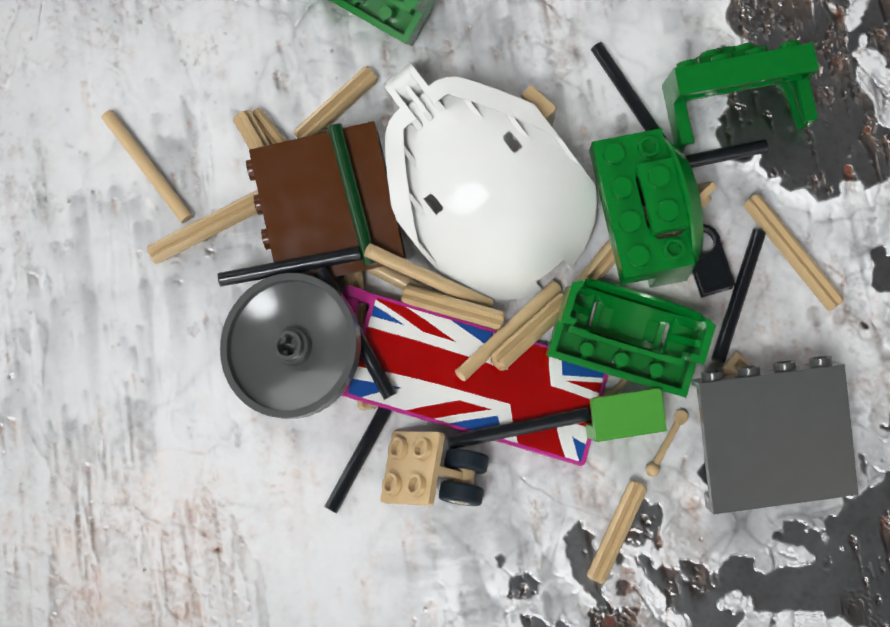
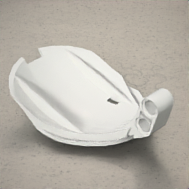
M411 62L384 83V87L400 107L390 118L385 130V158L391 207L396 221L443 277L493 299V302L521 299L540 292L542 288L536 281L551 272L563 260L571 268L585 250L595 224L597 208L596 185L533 103L491 86L458 76L443 77L428 85ZM509 131L512 134V138L521 145L516 152L512 151L503 139V136ZM429 194L434 195L443 207L438 213L431 207L432 204L425 199Z

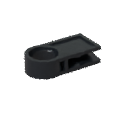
M703 224V233L711 237L714 247L708 254H701L699 261L692 271L701 298L731 290L736 285L720 241V236L712 226Z

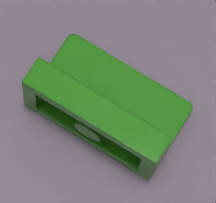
M659 388L593 397L590 399L592 423H586L587 438L595 442L667 431L662 390Z

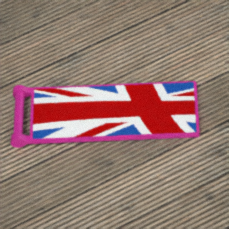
M345 286L343 296L349 302L355 314L359 303L369 305L362 331L393 385L396 394L386 400L382 398L360 357L355 375L348 388L341 395L342 397L466 432L588 407L591 417L590 399L603 396L608 374L545 355L548 345L535 342L506 370H498L491 363L490 357L466 381H462L456 375L455 370L488 341L497 330L372 294L354 286ZM592 417L588 422L495 441L577 466H583L586 463L591 439L587 438L586 423H592Z

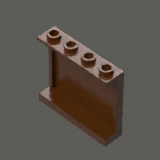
M372 121L343 128L373 245L407 260L400 226L391 207L386 163L378 127ZM329 131L249 150L251 159L246 160V168L250 180H256L258 194L253 195L257 214L264 217L266 228L261 229V235L265 249H271L273 262L359 246ZM363 260L329 266L328 269L333 278L385 266L380 263L364 266ZM323 268L297 273L306 274L317 278L315 273Z

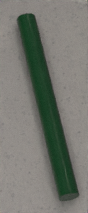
M342 123L328 126L362 260L364 266L377 264L378 262L364 256L367 246L370 243L373 244Z

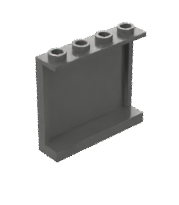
M817 356L809 358L810 364L796 365V361L792 360L773 363V369L760 370L759 365L738 367V373L724 375L723 370H710L701 372L702 378L692 379V385L697 387L708 492L704 493L705 506L710 512L721 514L858 495L845 364L832 361V356Z

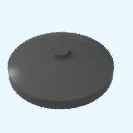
M284 273L270 276L246 290L230 310L225 320L220 340L222 369L229 386L236 396L251 409L261 414L281 419L308 417L321 412L333 404L351 383L361 354L359 324L346 298L328 283L313 276L300 273Z

